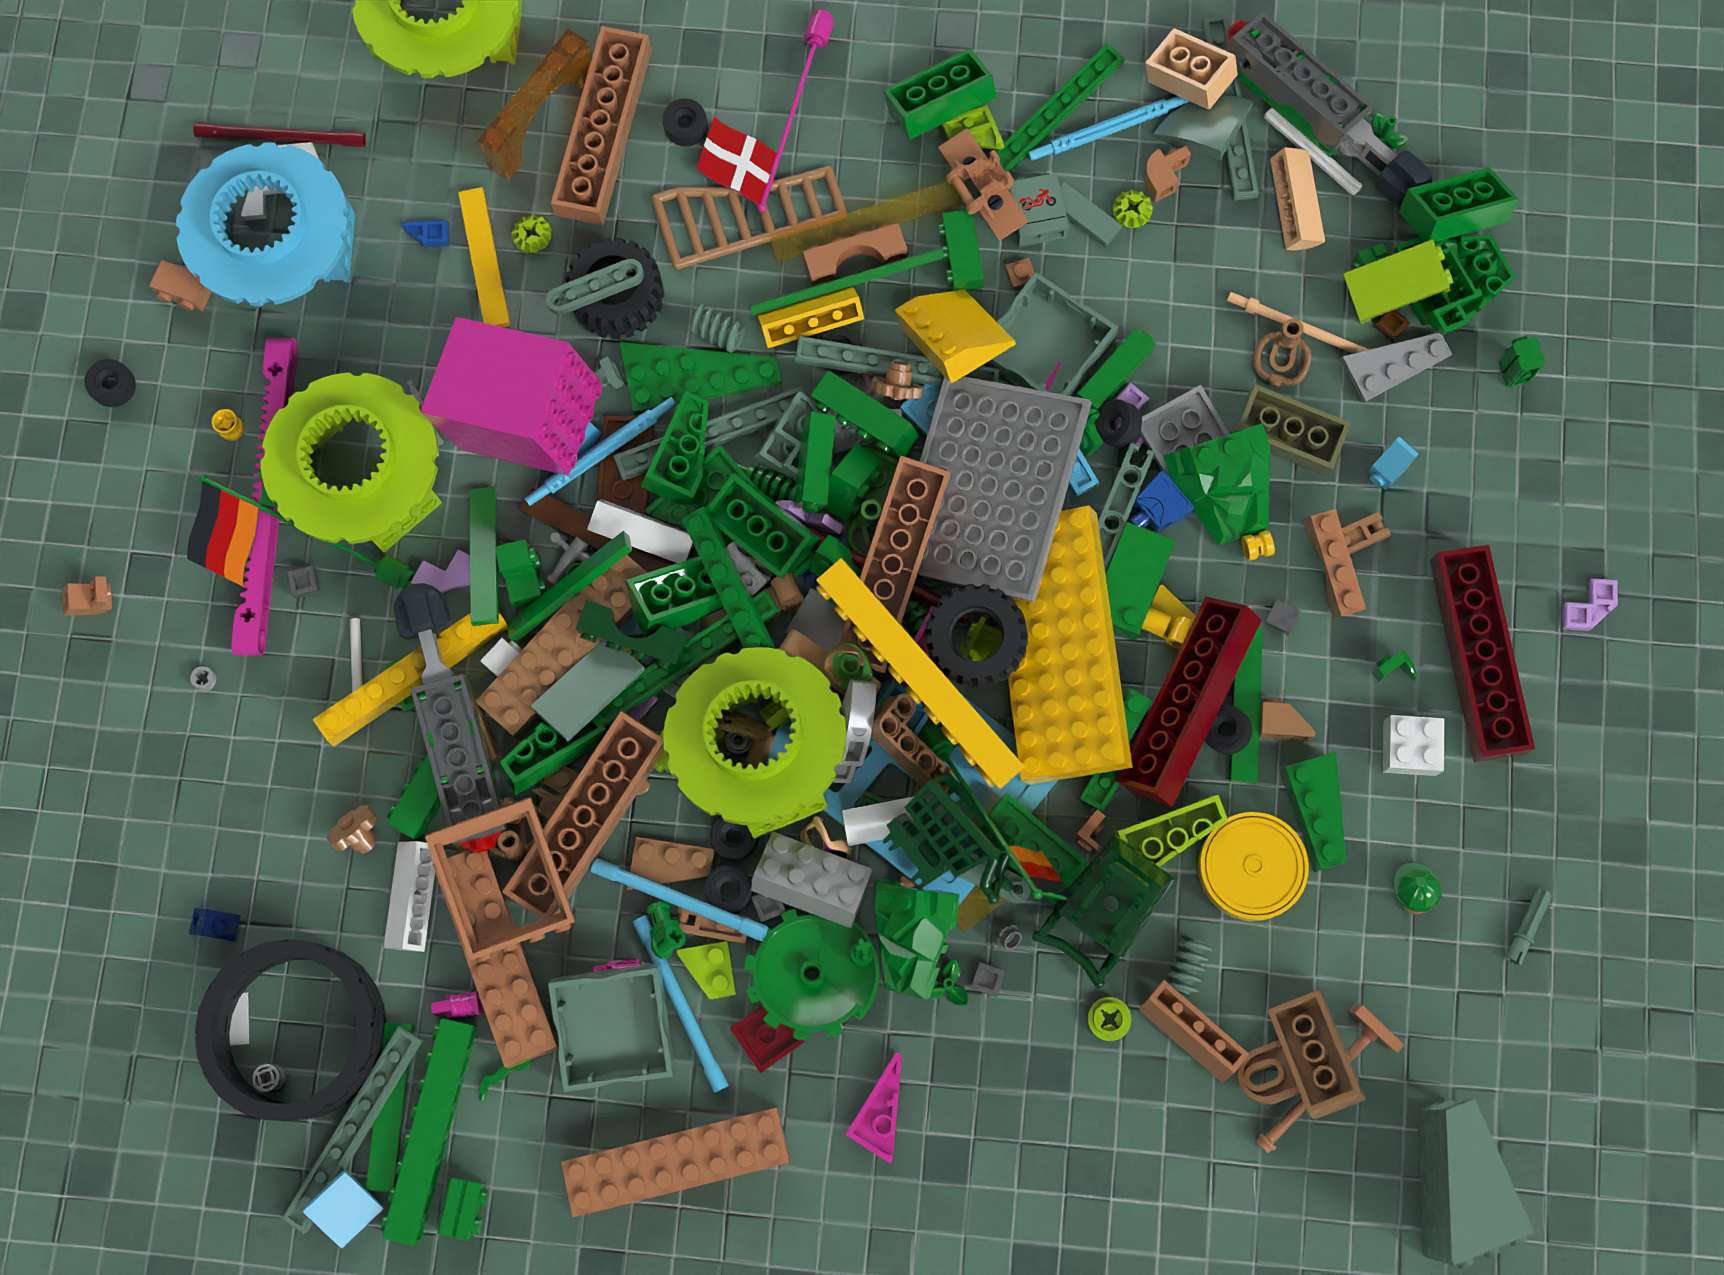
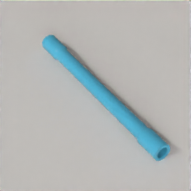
M596 858L592 865L591 872L611 881L620 882L738 930L740 933L761 942L767 934L768 926L717 908L623 870L619 866L600 858Z
M647 915L634 920L632 923L641 942L645 945L652 962H660L664 987L701 1061L704 1073L713 1092L716 1093L728 1087L729 1085L708 1047L667 959H659L651 950L652 939L649 931L653 927Z

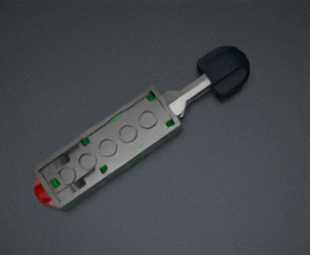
M1262 11L1250 22L1237 20L1227 31L1228 46L1225 51L1236 56L1237 77L1327 156L1331 157L1339 149L1345 155L1357 157L1379 176L1374 182L1375 188L1388 200L1400 207L1409 188L1433 182L1430 170L1410 151H1401L1396 155L1374 136L1371 125L1365 121L1374 106L1265 12Z
M425 583L411 584L398 594L394 604V617L400 637L407 640L419 638L427 666L421 676L423 685L411 688V693L448 827L501 808L503 803L470 681L464 674L455 676L454 672L443 664L436 634L448 629L451 624L446 601L442 593L432 585ZM505 823L452 842V844L463 846L474 853L488 851L494 848L499 836L503 832L510 831L509 825Z

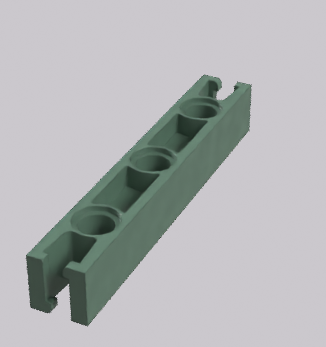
M1133 443L1128 448L1098 521L1105 573L1155 453L1148 449L1146 456L1143 455L1141 459L1145 461L1142 468L1131 465L1129 463L1131 456L1133 457L1135 451L1138 452L1140 446ZM1131 475L1136 479V482L1133 484L1127 483L1123 477ZM1114 521L1118 528L1108 529L1104 522Z

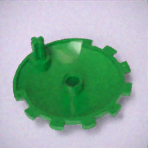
M795 909L786 911L781 914L783 923L776 926L773 930L768 928L767 934L761 942L756 955L747 954L744 970L753 971L754 987L746 989L751 1004L760 1001L768 1013L763 1018L768 1026L776 1029L779 1024L794 1029L793 1038L809 1040L810 1032L827 1031L828 1038L838 1036L843 1033L840 1025L853 1015L858 1020H861L875 999L879 984V962L875 948L866 932L855 921L852 927L849 928L817 915L797 916ZM808 970H814L819 974V977L816 980L810 981L805 978L804 974Z

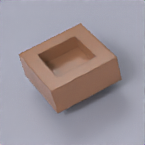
M1029 257L1005 265L1013 291L1023 288L1035 273Z

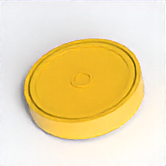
M1245 812L1227 818L1226 822L1208 834L1199 852L1198 875L1206 896L1220 911L1239 920L1263 921L1278 916L1292 907L1305 889L1308 880L1309 863L1304 844L1288 824L1272 815L1260 812Z

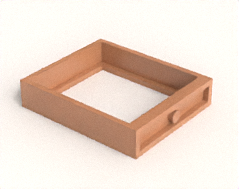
M531 797L426 834L425 838L469 960L477 959V962L487 960L493 957L492 952L503 949V952L514 950L519 947V942L529 939L530 943L545 938L544 933L555 930L556 933L570 929V924L575 922ZM526 816L560 913L477 942L443 846Z

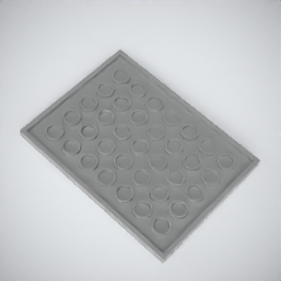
M964 376L951 384L944 377L920 462L951 473L917 576L966 587L967 584H974V586L990 585V588H998L1004 591L1008 597L1035 603L1092 402L1089 399Z

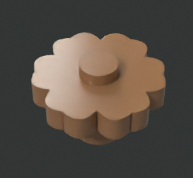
M891 361L890 366L887 367L886 378H873L870 388L875 393L895 400L920 399L923 393L922 386L911 382L913 372L910 370L911 364L902 361Z
M361 805L355 811L351 810L341 817L337 825L332 827L327 835L330 846L335 851H343L348 846L360 854L370 851L377 843L375 833L371 829L377 820L375 812L369 805Z

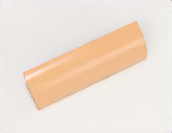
M1285 147L1270 158L1286 250L1313 248L1324 243L1325 237L1309 150Z

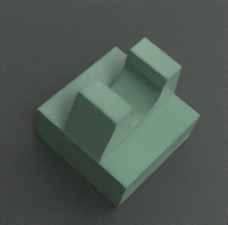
M608 356L601 359L599 362L602 368L595 371L594 374L601 381L602 387L611 384L618 389L624 386V380L616 363Z

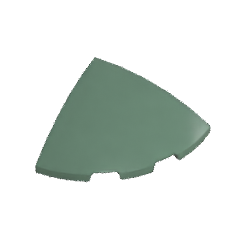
M1222 95L1210 110L1188 102L1168 115L1158 126L1153 137L1179 148L1187 146L1188 150L1193 154L1198 155L1199 152L1221 160L1228 145L1232 144L1254 101L1237 96Z
M801 391L796 393L754 457V460L770 470L776 471L777 474L782 473L786 475V479L791 478L796 484L803 418L811 411L821 413L815 407V404ZM833 440V450H832V460H831L830 477H831L832 472L835 470V465H833V451H834V449H835L834 440Z

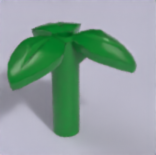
M1377 112L1371 123L1373 133L1378 136L1377 138L1382 143L1386 142L1391 149L1402 147L1408 143L1409 138L1399 132L1391 133L1397 123V119L1394 116H1390L1386 120L1380 112Z
M952 959L945 964L941 971L944 982L935 981L929 998L940 999L944 992L948 991V998L951 1003L965 1006L968 1004V993L964 987L954 986V982L961 977V969L957 960Z

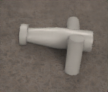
M557 532L551 534V541L561 545L566 550L553 573L548 574L546 577L554 585L566 575L567 569L571 565L575 564L578 560L583 563L590 557L584 552L589 545L577 536L569 545V539L566 536Z

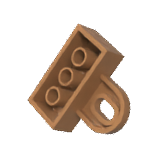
M1319 990L1268 1010L1279 1040L1249 1052L1248 1057L1238 1068L1240 1087L1250 1099L1261 1104H1274L1301 1094L1307 1112L1314 1120L1366 1100L1330 1009ZM1269 1067H1276L1278 1069V1076L1275 1080L1259 1086L1252 1084L1251 1079L1256 1072Z

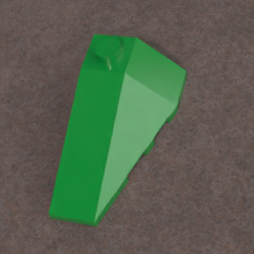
M685 390L640 487L663 498L693 499L703 477L704 443L709 401Z

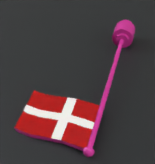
M816 10L810 17L804 39L811 49L777 153L757 139L728 127L714 116L697 165V169L704 176L742 194L755 203L760 212H764L767 209L765 204L815 49L826 47L834 22L832 14L825 10Z

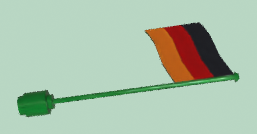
M202 474L199 477V481L202 484L200 506L189 537L187 559L244 587L245 566L256 536L259 509L294 526V521H287L281 514L207 478L206 474ZM327 542L373 565V571L376 572L375 578L392 587L404 589L410 585L413 579L414 571L410 569V566L388 555L383 559L379 558L375 561L340 543Z
M934 722L923 725L918 733L919 739L941 760L946 761L1033 892L1032 897L1039 899L1042 895H1048L1062 900L1070 899L1072 894L1042 851L1035 852L1019 846L1007 845L949 758L953 751V743L940 729V725H936Z

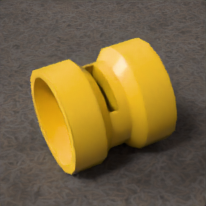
M222 409L212 417L213 428L224 439L235 441L243 435L244 423L233 411Z
M1269 530L1261 531L1255 536L1251 534L1242 536V548L1248 561L1255 560L1260 555L1267 557L1275 554L1274 542Z

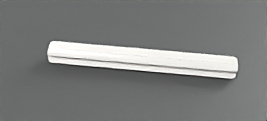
M1270 108L1266 112L1264 118L1299 149L1309 150L1310 159L1351 195H1356L1360 191L1362 184L1334 159L1327 156L1275 109Z

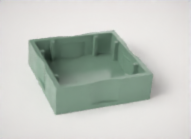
M1035 272L1017 295L1009 311L997 321L1015 340L1016 345L983 365L999 369V376L1014 386L1073 396L1116 340L1119 327L1090 307L1076 302L1063 289ZM1058 362H1060V368L1049 391L1045 389V382Z
M660 962L554 977L550 980L548 986L553 1021L559 1037L558 1056L564 1092L603 1087L619 1081L638 1082L673 1077L675 1064Z

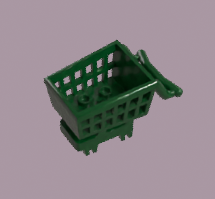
M949 771L929 780L904 807L919 829L906 813L895 817L886 824L890 833L884 838L883 843L892 840L893 845L889 847V851L902 847L914 863L918 872L911 878V881L914 882L918 878L922 880V883L917 886L918 890L949 870L956 878L985 861L988 862L981 876L979 887L986 895L989 904L994 905L998 902L1001 889L1007 892L1013 889V883L1004 876L1010 861L1009 856L1001 845L994 847L989 841L995 835L962 785ZM943 782L950 787L947 792L940 786ZM933 793L935 797L928 803L926 799ZM953 793H955L960 798V800L956 803L950 797V795ZM964 803L970 809L966 814L960 808ZM942 804L945 809L936 814L934 810ZM985 810L1007 845L1013 846L1015 841ZM974 814L981 820L976 825L969 819ZM951 815L955 820L947 825L944 819ZM960 825L965 832L955 837L951 831ZM984 825L991 831L986 836L979 830ZM969 836L974 843L964 848L960 842ZM979 848L984 854L973 860L969 853Z
M1113 834L1068 888L1072 897L1068 900H1058L1054 905V910L1046 919L1041 929L1034 931L1032 939L1035 942L1061 950L1082 966L1096 988H1101L1105 984V977L1111 972L1121 956L1124 957L1175 878L1116 834ZM1107 896L1114 897L1118 902L1117 909L1114 911L1106 910L1102 904L1103 899ZM1062 916L1110 951L1099 971H1097L1087 956L1067 941L1049 935V932L1057 925Z

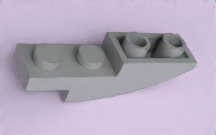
M850 679L840 714L846 719V749L842 763L835 767L836 777L833 780L834 783L850 784L856 766H863L875 713L876 683L874 681Z

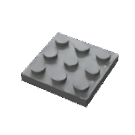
M1199 385L1143 416L1139 434L1148 449L1155 452L1153 457L1161 471H1164L1169 476L1163 455L1230 433L1204 389Z

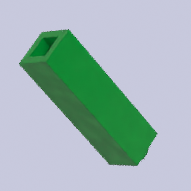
M1135 328L1078 392L1077 397L1089 399L1092 402L1090 410H1098L1103 403L1111 400L1153 353L1156 343L1152 336L1145 331L1141 332Z
M813 411L803 418L794 507L802 508V511L807 513H817L827 505L836 416Z

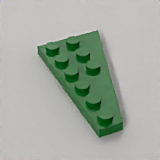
M620 342L634 415L642 414L648 409L651 411L670 397L673 398L677 404L676 406H678L685 390L704 400H710L782 385L778 361L775 357Z

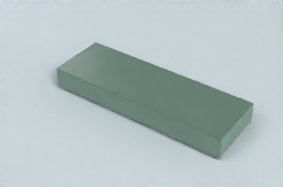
M1064 182L1060 188L1067 217L1107 247L1122 230L1123 226Z

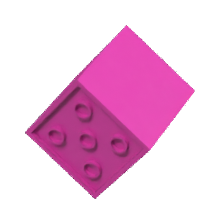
M456 317L420 412L460 450L569 476L571 469L577 463V453L580 445L584 443L588 422L593 418V408L596 399L602 393V383L569 342Z

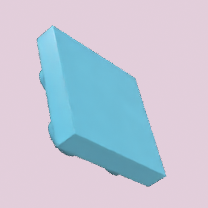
M344 1169L303 1208V1213L342 1249L383 1210V1205Z

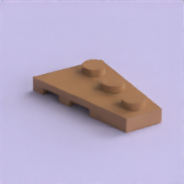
M636 837L630 872L661 885L706 878L712 872L715 850ZM627 886V890H634V888Z

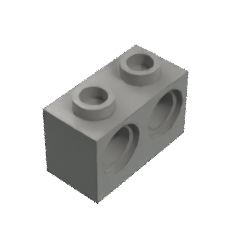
M735 541L727 546L750 596L753 597L775 574Z

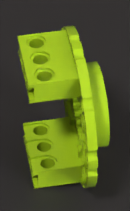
M354 0L355 6L352 8L354 22L371 55L376 56L385 65L403 74L411 75L417 73L422 78H434L436 75H443L445 78L452 77L482 65L487 56H489L491 63H496V61H507L510 64L516 63L523 0H463V8L457 7L456 15L450 13L448 14V20H444L441 17L438 23L430 19L427 24H425L423 19L416 22L414 16L408 17L407 12L401 8V0Z
M340 373L323 377L310 383L305 391H297L289 398L288 405L285 408L279 409L273 417L262 448L265 450V456L261 459V474L264 487L270 500L278 504V512L287 521H294V526L304 534L330 543L346 540L349 544H356L372 540L385 553L442 503L432 490L438 471L435 459L439 456L435 428L420 412L422 405L413 395H406L402 386L387 378L369 373H363L360 376H353L351 373ZM353 418L357 422L363 419L367 425L371 424L380 434L379 437L383 441L381 447L385 451L380 457L384 462L377 463L376 466L379 472H371L372 479L370 481L363 479V486L361 487L355 483L352 490H349L347 486H343L341 491L334 485L330 488L327 483H322L314 474V469L309 465L313 460L309 456L318 448L322 449L324 447L323 444L338 431L341 433L344 430L343 427Z
M744 648L738 654L725 653L718 656L713 664L702 665L677 691L675 695L676 704L669 708L664 725V751L670 757L667 765L672 776L678 778V787L696 807L711 816L718 814L726 822L747 825L754 839L828 809L823 793L836 777L835 767L843 761L847 742L846 719L840 714L842 704L838 694L830 690V681L819 669L799 656L789 657L785 651L773 648ZM772 696L775 703L781 702L782 708L787 709L792 721L791 729L793 733L789 734L791 744L784 745L786 753L779 752V759L777 761L772 758L769 759L768 766H765L763 763H759L757 769H754L751 764L746 769H743L741 763L734 766L732 760H726L717 748V743L714 739L716 733L713 729L718 727L716 718H722V714L727 712L731 714L735 712L734 709L754 702V704L758 703L759 699L763 697L769 699Z

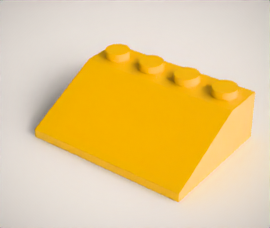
M965 289L918 296L895 309L902 331L951 384L1016 345L1015 340Z

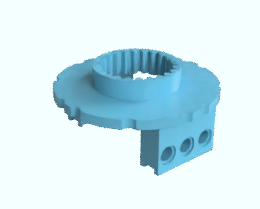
M271 142L263 143L258 147L251 144L227 151L212 160V165L207 169L200 170L185 190L180 202L182 211L176 218V226L180 230L178 237H176L179 252L188 270L194 277H200V283L214 295L236 304L245 301L251 306H263L266 302H273L276 305L291 301L311 291L319 279H323L325 282H330V280L350 282L356 213L348 202L334 174L331 171H326L323 162L312 154L291 145L278 147L275 143ZM265 185H267L269 190H273L276 187L279 193L284 192L290 198L294 206L292 211L296 216L291 217L294 225L288 226L290 234H283L282 242L274 241L273 248L266 245L262 252L258 247L252 253L248 247L242 250L239 245H234L229 240V236L232 235L230 230L231 213L234 214L230 203L237 202V195L244 197L245 190L253 192L255 186H258L260 190H263Z

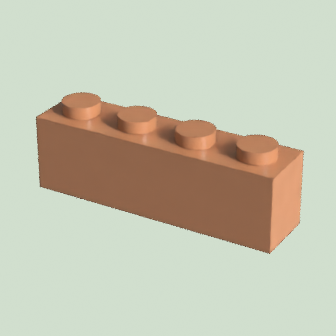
M1165 980L1138 1009L1222 1083L1237 1071L1249 1055L1247 1051Z

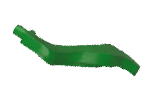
M528 1060L510 1069L505 1068L502 1063L495 1072L485 1075L478 1092L480 1093L479 1100L484 1101L490 1086L502 1082L511 1071L527 1070L531 1066L532 1060Z

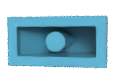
M1398 437L1372 465L1367 474L1370 476L1373 484L1387 490L1406 471L1418 456V453L1402 438Z

